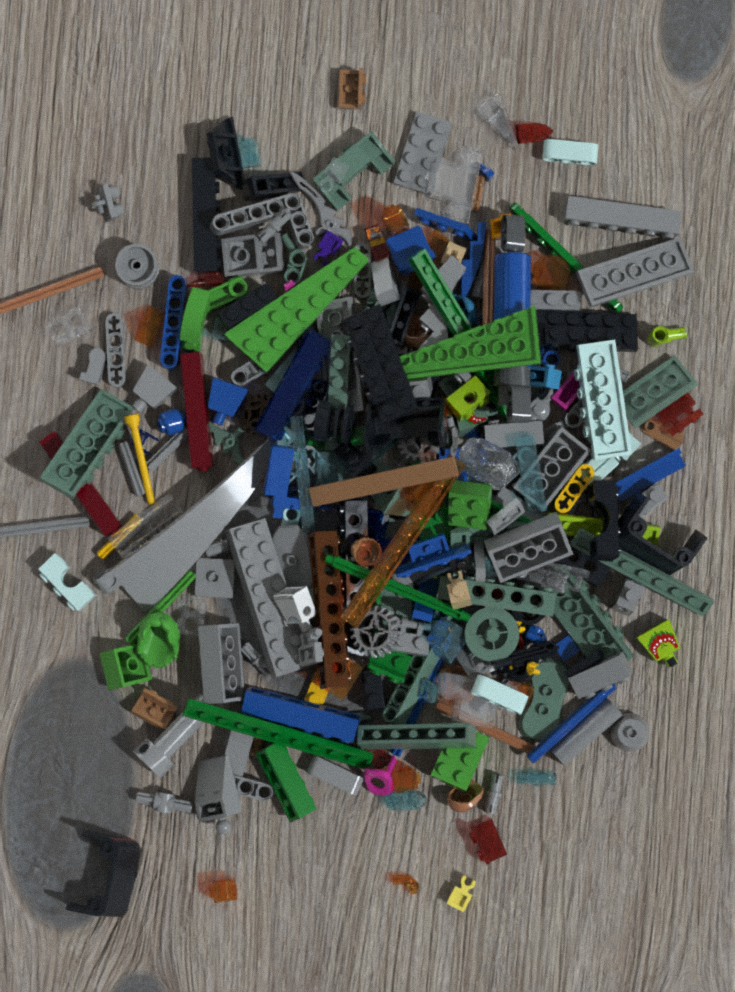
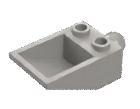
M228 755L198 762L195 795L199 822L217 819L215 828L219 834H227L231 829V824L225 817L242 812Z

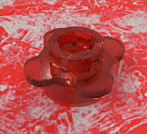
M386 749L372 752L374 753L373 761L377 769H381L383 765L391 760V756L387 754Z

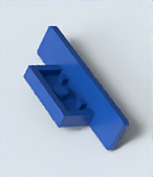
M443 532L407 544L412 562L396 567L394 571L397 578H406L414 572H424L432 566L445 565L453 559H463L471 553L468 544L449 550Z

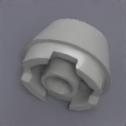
M626 713L612 724L611 737L619 749L634 752L641 749L647 743L649 727L641 716L634 713Z

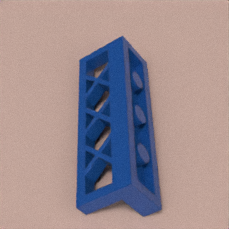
M678 448L616 482V489L619 492L618 503L685 467L686 465L680 456L681 450Z

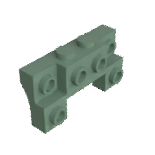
M372 131L353 146L351 144L342 151L343 154L339 158L337 156L332 158L328 162L329 166L312 179L336 211H339L352 200V197L343 187L363 170L372 165L382 175L396 162Z

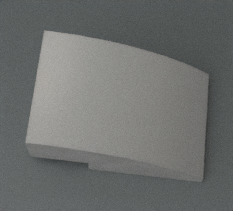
M276 232L266 243L257 234L221 239L225 277L286 272L282 234Z

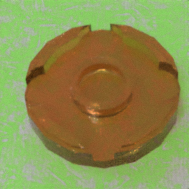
M549 254L541 257L532 269L534 284L540 290L561 291L570 280V269L567 262L557 255Z

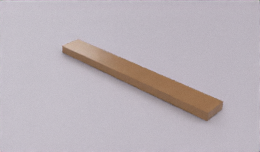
M455 456L318 485L308 489L312 506L315 507L459 476Z

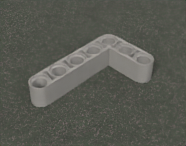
M294 193L218 214L210 224V230L213 234L223 235L268 222L271 218L274 219L285 207L293 215L286 223L294 246L299 250H306L314 239L301 198ZM287 201H293L295 207L288 206ZM269 206H275L278 212L270 211ZM251 211H257L260 217H253ZM239 216L242 219V223L235 222L233 217ZM293 219H299L301 221V225H296L293 222ZM215 222H222L224 224V228H218ZM304 236L308 243H302L299 237Z

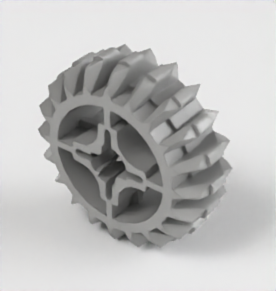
M376 605L375 608L368 606V610L361 609L362 615L356 614L358 621H352L355 624V628L350 629V631L355 632L351 636V639L356 640L353 645L359 646V652H364L365 656L371 655L372 658L377 656L384 657L385 653L391 654L390 648H397L394 643L401 642L397 635L403 634L401 631H398V628L402 627V625L396 623L399 617H393L394 611H388V607L385 606L381 608L380 605ZM382 617L386 620L389 629L384 628L383 621H381ZM371 619L370 625L365 627L366 623ZM377 629L380 630V631H383V632H378V633H375V634H374L373 632H369V631H374V630H377ZM364 634L369 636L371 646L366 642ZM388 636L385 642L379 646L383 637Z

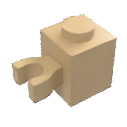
M449 241L440 266L451 255L461 263L467 248Z
M461 570L458 571L459 577L457 579H452L451 573L447 574L448 580L451 583L447 585L453 610L472 605L466 580L463 581Z

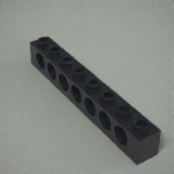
M367 500L339 501L337 506V515L339 516L337 533L340 536L338 554L344 560L349 561L352 544L349 542V537L352 534L355 536L354 542L363 537H368ZM353 515L355 520L354 523L350 525L349 517ZM340 570V574L343 577L341 593L344 595V604L342 606L343 613L346 616V623L344 624V632L347 634L346 652H348L349 656H362L364 652H359V646L353 645L356 640H351L350 638L352 633L350 629L355 628V624L350 620V615L352 612L362 615L361 609L363 608L368 610L369 585L367 581L355 577V580L351 583L349 579L350 574ZM354 592L356 597L355 600L351 602L350 595ZM364 634L365 640L369 644L367 634Z

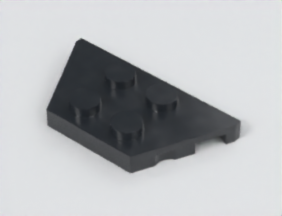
M229 117L206 133L213 171L237 189L242 190V182L245 181L234 119Z

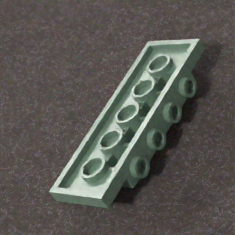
M100 389L40 476V481L67 497L74 499L81 487H84L86 483L89 485L95 476L93 472L96 468L99 470L105 461L103 459L105 454H111L115 447L114 441L122 438L125 432L123 430L125 424L124 416L131 415L134 407Z
M565 564L554 570L555 572L568 574L565 592L553 591V593H557L554 615L586 656L599 648L601 649L603 656L592 663V665L620 652H624L628 661L632 659L634 655L623 641V630L618 625L614 626L611 622V614L607 610L603 611L599 606L601 604L599 598L595 594L591 595L587 590L589 589L587 582L584 579L576 578Z

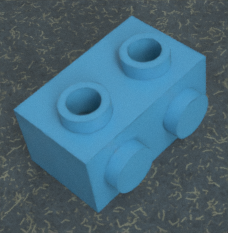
M539 364L530 365V387L559 390L562 371L555 369V365L543 364V367H539Z

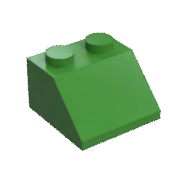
M137 644L99 653L108 691L152 680L149 666L137 654Z

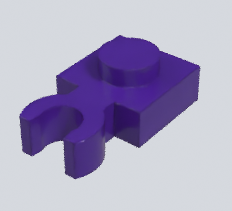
M327 230L317 245L321 248V251L314 254L313 260L316 261L319 256H323L324 261L321 265L325 266L328 262L327 256L330 254L334 257L344 240Z

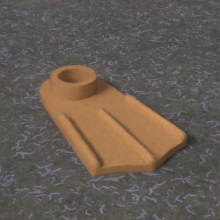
M653 418L641 424V430L644 434L672 451L683 443V429ZM647 423L653 424L652 430L647 429Z

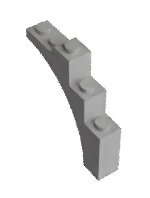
M453 255L438 270L451 293L466 271V267ZM423 286L421 288V297L427 303H433L432 299L430 298L429 294ZM433 303L419 319L420 327L426 333L431 332L432 334L418 350L441 340L449 339L447 325ZM469 373L452 375L459 383L462 381L466 383L471 379Z

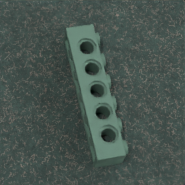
M445 572V576L441 575L437 599L450 601L447 585L451 583L448 580V573ZM451 573L452 579H457V574ZM464 576L463 581L466 580L471 601L474 605L553 617L557 593H553L552 588L542 587L540 591L533 590L534 586L522 584V588L514 587L515 583L505 581L501 585L495 584V580L485 578V582H475L474 576ZM476 585L481 586L484 590L483 595L480 597L475 596L472 592L473 587ZM496 588L501 589L503 592L502 598L498 600L494 599L491 594ZM515 591L522 594V600L517 603L511 600V594ZM534 594L541 597V603L536 606L530 602V598Z

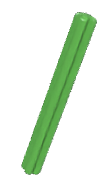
M188 570L125 637L126 641L131 645L137 641L139 627L144 619L155 612L163 613L196 578V574Z

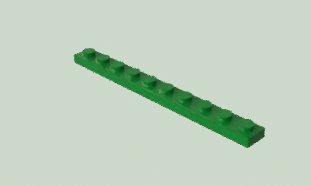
M426 249L419 250L408 261L453 336L473 329ZM493 370L475 372L480 381L491 392L490 398L504 421L507 422L506 407L497 406V388L493 387Z
M188 699L182 715L362 769H368L373 760L374 753L364 749L334 742L235 711L202 703L198 700Z

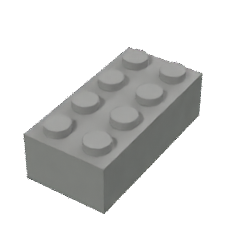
M558 425L536 452L533 462L516 477L511 486L544 511L591 450Z
M557 512L484 540L500 583L573 555Z
M239 623L198 626L204 703L215 704L243 701L245 693Z

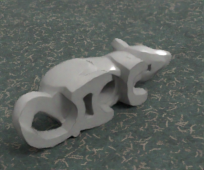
M546 389L531 402L530 418L538 417V421L543 422L549 416L550 401L554 394V389Z

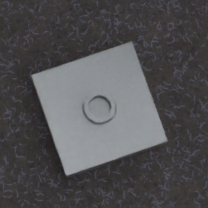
M199 558L196 561L195 596L233 598L234 560Z

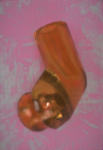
M392 875L393 885L403 884L410 894L418 892L419 884L411 875Z

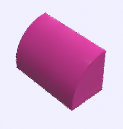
M574 371L551 397L552 401L566 414L579 400L577 389L580 388L579 380L576 381Z

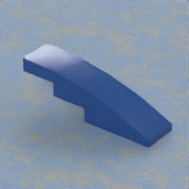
M478 222L477 241H470L469 260H462L461 262L466 267V271L461 277V295L465 297L473 284L480 264L485 240L486 222Z

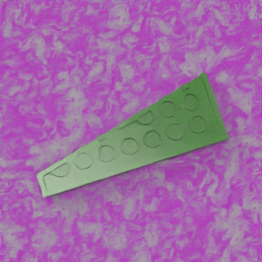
M356 247L352 248L227 331L224 336L267 373L369 262V259Z
M530 306V308L517 311L512 313V315L496 319L491 323L475 327L454 335V337L441 340L428 347H423L407 355L400 356L408 380L541 364L536 307Z

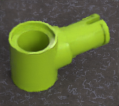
M662 326L656 327L648 334L647 342L650 346L657 348L662 344L670 343L671 340L686 339L687 332H683L686 331V328L669 329ZM655 333L660 335L661 341L656 339Z

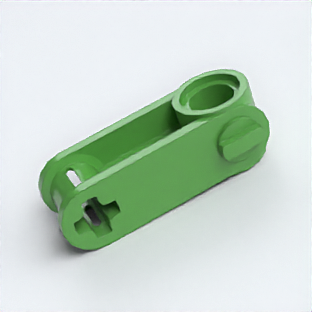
M235 276L229 279V282L208 290L211 291V302L207 315L233 304L250 293L243 277ZM238 284L244 287L241 293L234 292V287Z

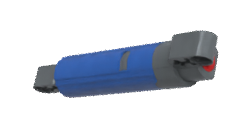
M503 215L501 220L502 251H507V253H499L494 257V320L512 315V313L525 310L531 306V256L521 253L525 247L524 216ZM530 365L493 370V387L497 388V406L506 407L508 422L528 423L531 416Z

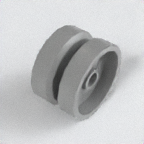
M131 244L124 247L116 258L115 269L124 284L130 288L145 289L150 287L159 275L160 265L155 254L149 247L142 244ZM138 264L140 268L136 269L135 265Z

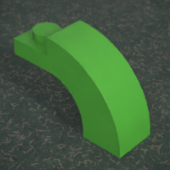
M192 288L181 326L180 340H182V349L194 352L201 351L203 328L210 307L211 291Z

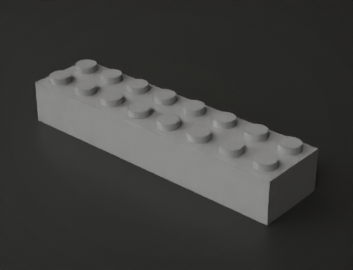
M266 518L225 531L226 538L271 679L309 667H300L298 647H301L299 637L302 633L299 624H289L273 598L274 595L287 588V584Z

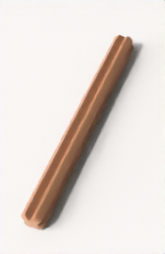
M491 229L485 231L482 326L494 321V257L496 239H492Z
M97 267L0 303V314L102 278L104 276L101 267Z
M438 701L435 706L436 711L461 723H470L476 730L527 754L536 747L441 701Z

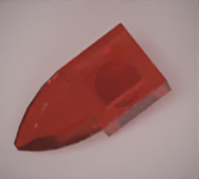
M541 123L515 125L518 144L536 143L548 138L553 133L550 127Z
M219 272L209 273V276H204L205 278L187 284V287L220 286L225 283V277L220 275Z

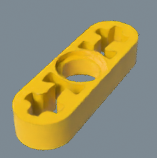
M583 464L578 467L554 502V508L557 512L567 513L570 511L594 477L592 466ZM587 468L589 469L590 477L586 476L583 478L582 482H585L583 486L580 481L574 480L576 476L579 479L582 475L580 470ZM576 483L579 486L580 490L577 494L569 492L570 484ZM566 492V494L569 497L574 498V500L571 501V499H569L566 503L568 508H563L561 510L559 508L560 504L558 503V501H563L567 497L563 495V493Z

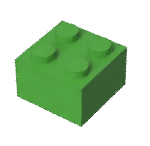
M453 480L449 491L448 525L487 530L488 525L486 521L491 517L492 485Z

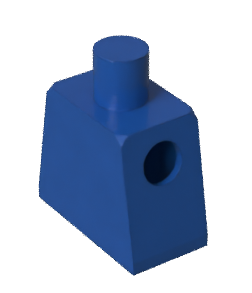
M213 378L208 409L215 412L212 423L223 426L226 416L235 418L239 407L243 404L242 401L246 399L249 391Z

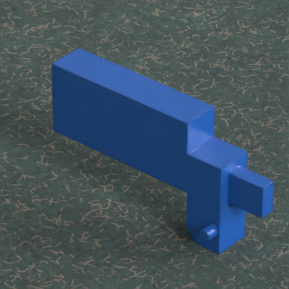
M275 444L270 446L263 492L265 495H272L273 518L282 519L284 508L300 510L301 502L297 496L287 495L295 450L291 446Z

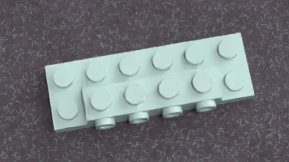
M615 340L576 345L579 365L574 370V376L576 381L579 380L580 388L577 389V396L579 400H582L583 405L580 408V416L582 419H585L586 425L583 427V435L591 443L593 460L632 455Z

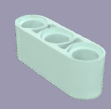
M546 139L543 144L542 160L579 165H597L599 145L587 142Z
M479 674L470 692L481 699L518 715H522L528 700L527 695Z

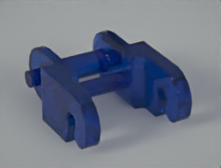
M140 429V431H139L140 436H141V434L145 436L144 439H143V441L141 442V443H142V447H143V444L145 443L146 439L149 438V437L153 438V439L156 440V441H159L158 438L154 437L153 435L149 434L148 432H146V433L144 434V433L142 432L143 430ZM143 449L144 453L148 455L151 454L150 452Z

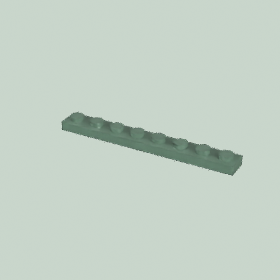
M580 528L570 542V546L590 556L589 541L596 536ZM621 550L619 557L612 562L600 561L703 617L714 603L713 598Z

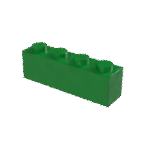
M273 743L255 753L290 823L317 809L286 746Z

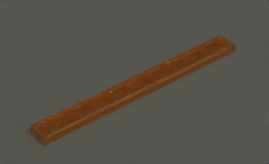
M455 457L460 475L466 465ZM458 476L429 483L340 618L355 628L359 626Z

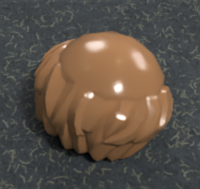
M363 537L352 544L351 555L360 566H374L381 560L382 550L377 541L369 537Z

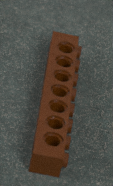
M337 531L312 532L308 536L313 602L316 610L315 628L322 630V635L318 638V642H321L324 650L323 662L318 663L320 689L349 687L350 673L347 670L349 655L346 652L347 634L344 632L346 616L343 613L342 606L344 604V595L341 593L343 577L339 569L331 567L330 564L324 562L326 556L323 553V548L326 547L329 555L341 558L338 554L340 539L337 536ZM325 566L330 569L329 576L325 574ZM327 585L332 590L331 595L326 592ZM328 605H331L333 608L332 615L327 610ZM330 624L333 625L335 629L333 634L329 631ZM331 644H334L336 647L335 653L331 652ZM333 663H335L338 667L336 673H334L332 670Z

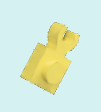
M463 875L461 878V887L454 886L446 904L462 912L465 911L472 897V894L468 891L476 883L475 880H472L470 885H466V875Z

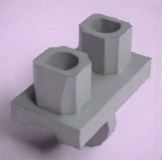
M103 184L102 188L98 190L99 195L94 196L95 202L91 204V208L98 209L99 215L105 213L106 221L112 222L116 217L123 215L125 211L122 204L113 205L112 199L120 197L118 186L109 187L108 184Z

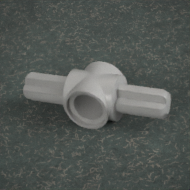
M158 791L156 795L138 792L136 795V803L153 806L154 811L171 814L173 810L191 813L193 808L192 801L176 799V795L169 792Z

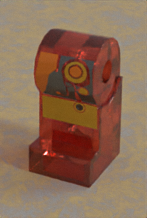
M379 223L364 228L373 260L377 261L387 256L391 257Z

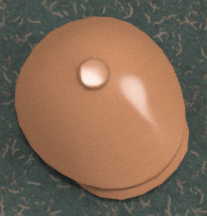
M414 314L411 318L404 342L412 347H420L432 334L431 332L426 333L420 327L419 319L423 314Z
M471 781L466 792L452 788L447 794L448 806L453 811L460 813L471 810L482 798L483 787L477 782Z

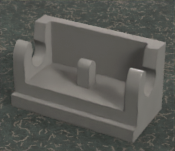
M465 636L450 645L451 650L469 677L476 679L478 674L483 675L492 668L489 661L476 657L469 650Z

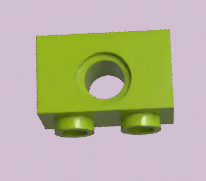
M475 375L446 398L445 405L459 421H462L464 418L467 420L475 413V409L479 406L482 408L489 402L491 392ZM470 397L474 402L467 403L464 398Z

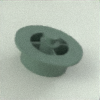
M486 607L478 610L470 617L465 627V641L469 650L476 657L485 661H498L508 657L515 650L519 641V628L514 617L506 610Z

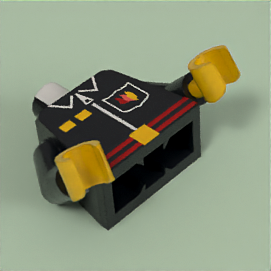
M516 621L519 633H524L525 627H519L522 622ZM520 635L516 648L522 651L523 647L527 648V645ZM529 662L524 665V668L520 666L518 669L514 667V664L494 669L493 663H491L492 668L489 669L492 676L502 672L506 680L518 683H525L533 675L540 674V670L535 669L539 664Z

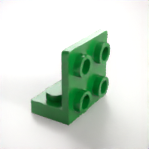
M398 652L385 653L384 657L377 656L372 658L370 656L367 667L375 675L381 676L382 673L388 676V680L398 684L399 681L404 683L405 674L413 656Z

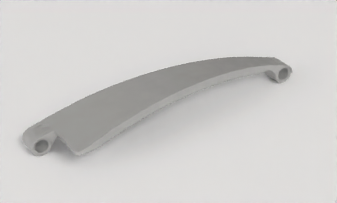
M285 422L278 423L275 429L271 430L269 438L208 494L117 565L110 569L99 571L94 576L93 581L105 594L111 593L122 585L143 611H149L199 559L263 479L267 471L271 444L289 446L295 440L296 435Z

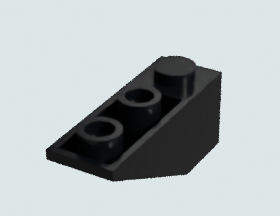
M317 379L312 381L298 427L304 440L322 442L314 440V419L320 400L328 401L329 381Z

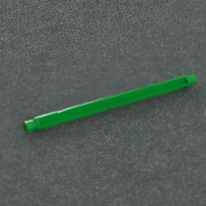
M327 554L324 562L330 564L331 567L431 609L440 611L457 620L468 622L471 614L464 612L461 608L453 610L452 605L355 565L338 556L334 557Z

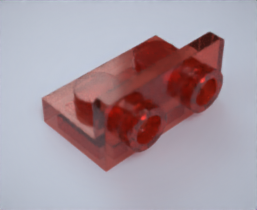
M492 818L470 827L472 832L469 835L473 844L477 843L480 850L477 851L481 862L485 861L486 865H488L490 862L507 855Z

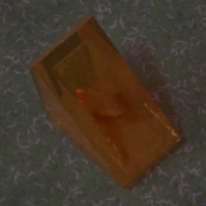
M149 305L140 319L135 341L153 348L165 319V311Z

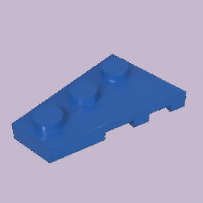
M416 208L414 215L419 223L425 226L432 225L442 232H449L468 241L476 240L477 235L468 225Z

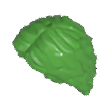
M155 612L148 615L139 627L137 654L140 655V658L144 660L147 666H154L155 668L166 667L174 659H177L180 647V631L178 623L166 613Z

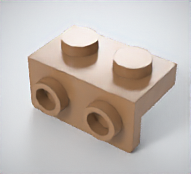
M359 68V70H340L338 109L361 110L362 104H365L366 93H362V85H366V74H363V68Z
M144 688L131 714L164 731L175 715L178 706L172 700L160 697L154 690Z

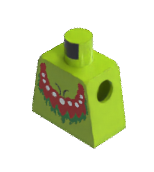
M669 619L662 621L635 637L655 662L663 659L668 668L678 663L673 652L680 649Z

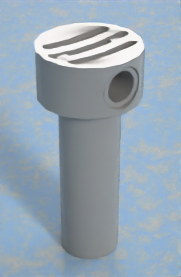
M200 694L194 699L204 703V698ZM182 712L153 743L146 738L133 752L161 779L174 765L169 758L204 722L182 716Z

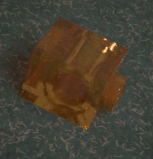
M236 878L213 881L212 887H209L210 899L214 898V903L238 900Z

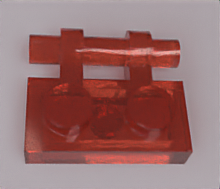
M687 392L657 413L656 416L664 426L670 422L672 423L673 427L668 432L673 436L676 433L680 434L683 432L684 428L689 424L696 423L698 418L703 415V412L700 409L695 412L691 410V407L696 402ZM685 412L687 417L679 422L677 417Z

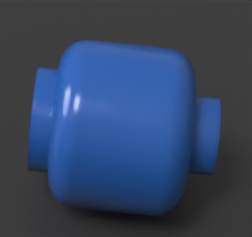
M176 408L160 413L159 419L156 420L159 431L167 436L182 432L184 430V423H186L184 413H180Z

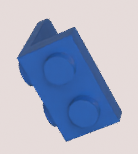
M420 226L411 228L386 240V245L400 275H408L415 272L408 259L421 249L425 248L432 261L435 260L433 249H430Z

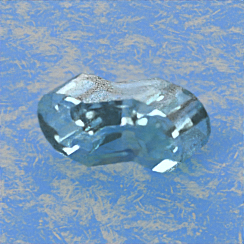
M397 791L387 795L385 802L390 810H418L425 806L426 796L420 791Z

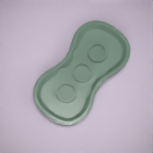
M547 658L546 662L543 660L539 662L535 669L540 670V674L533 675L528 680L529 698L522 715L518 719V727L522 736L537 743H540L563 722L562 702L571 687V683L564 673L569 666L562 661Z

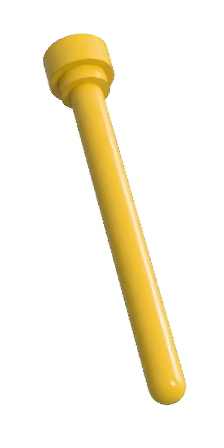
M139 413L124 416L125 424L131 429L147 503L152 505L155 499L138 429Z

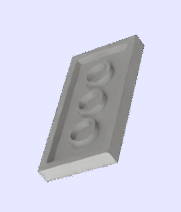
M416 111L394 179V185L430 195L452 122Z

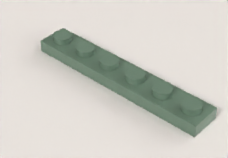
M332 335L328 401L335 403L336 411L340 403H344L345 407L348 405L351 349L347 342L350 339L349 335ZM332 434L329 442L325 441V450H335L341 441L334 443Z

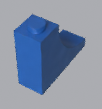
M440 577L432 578L419 584L418 591L436 598ZM414 602L411 618L431 622L434 609Z

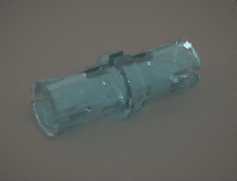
M535 771V773L517 772V785L534 784L539 786L556 785L557 783L556 773H539V771Z

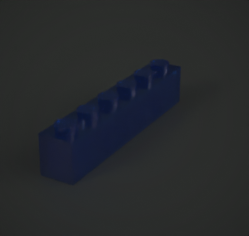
M313 330L306 333L253 432L272 443L283 438L286 432L284 430L286 424H290L295 416L293 413L294 409L301 405L304 399L302 397L304 391H308L313 383L311 380L314 373L317 374L322 366L320 363L322 358L326 357L331 350L329 347L330 340Z

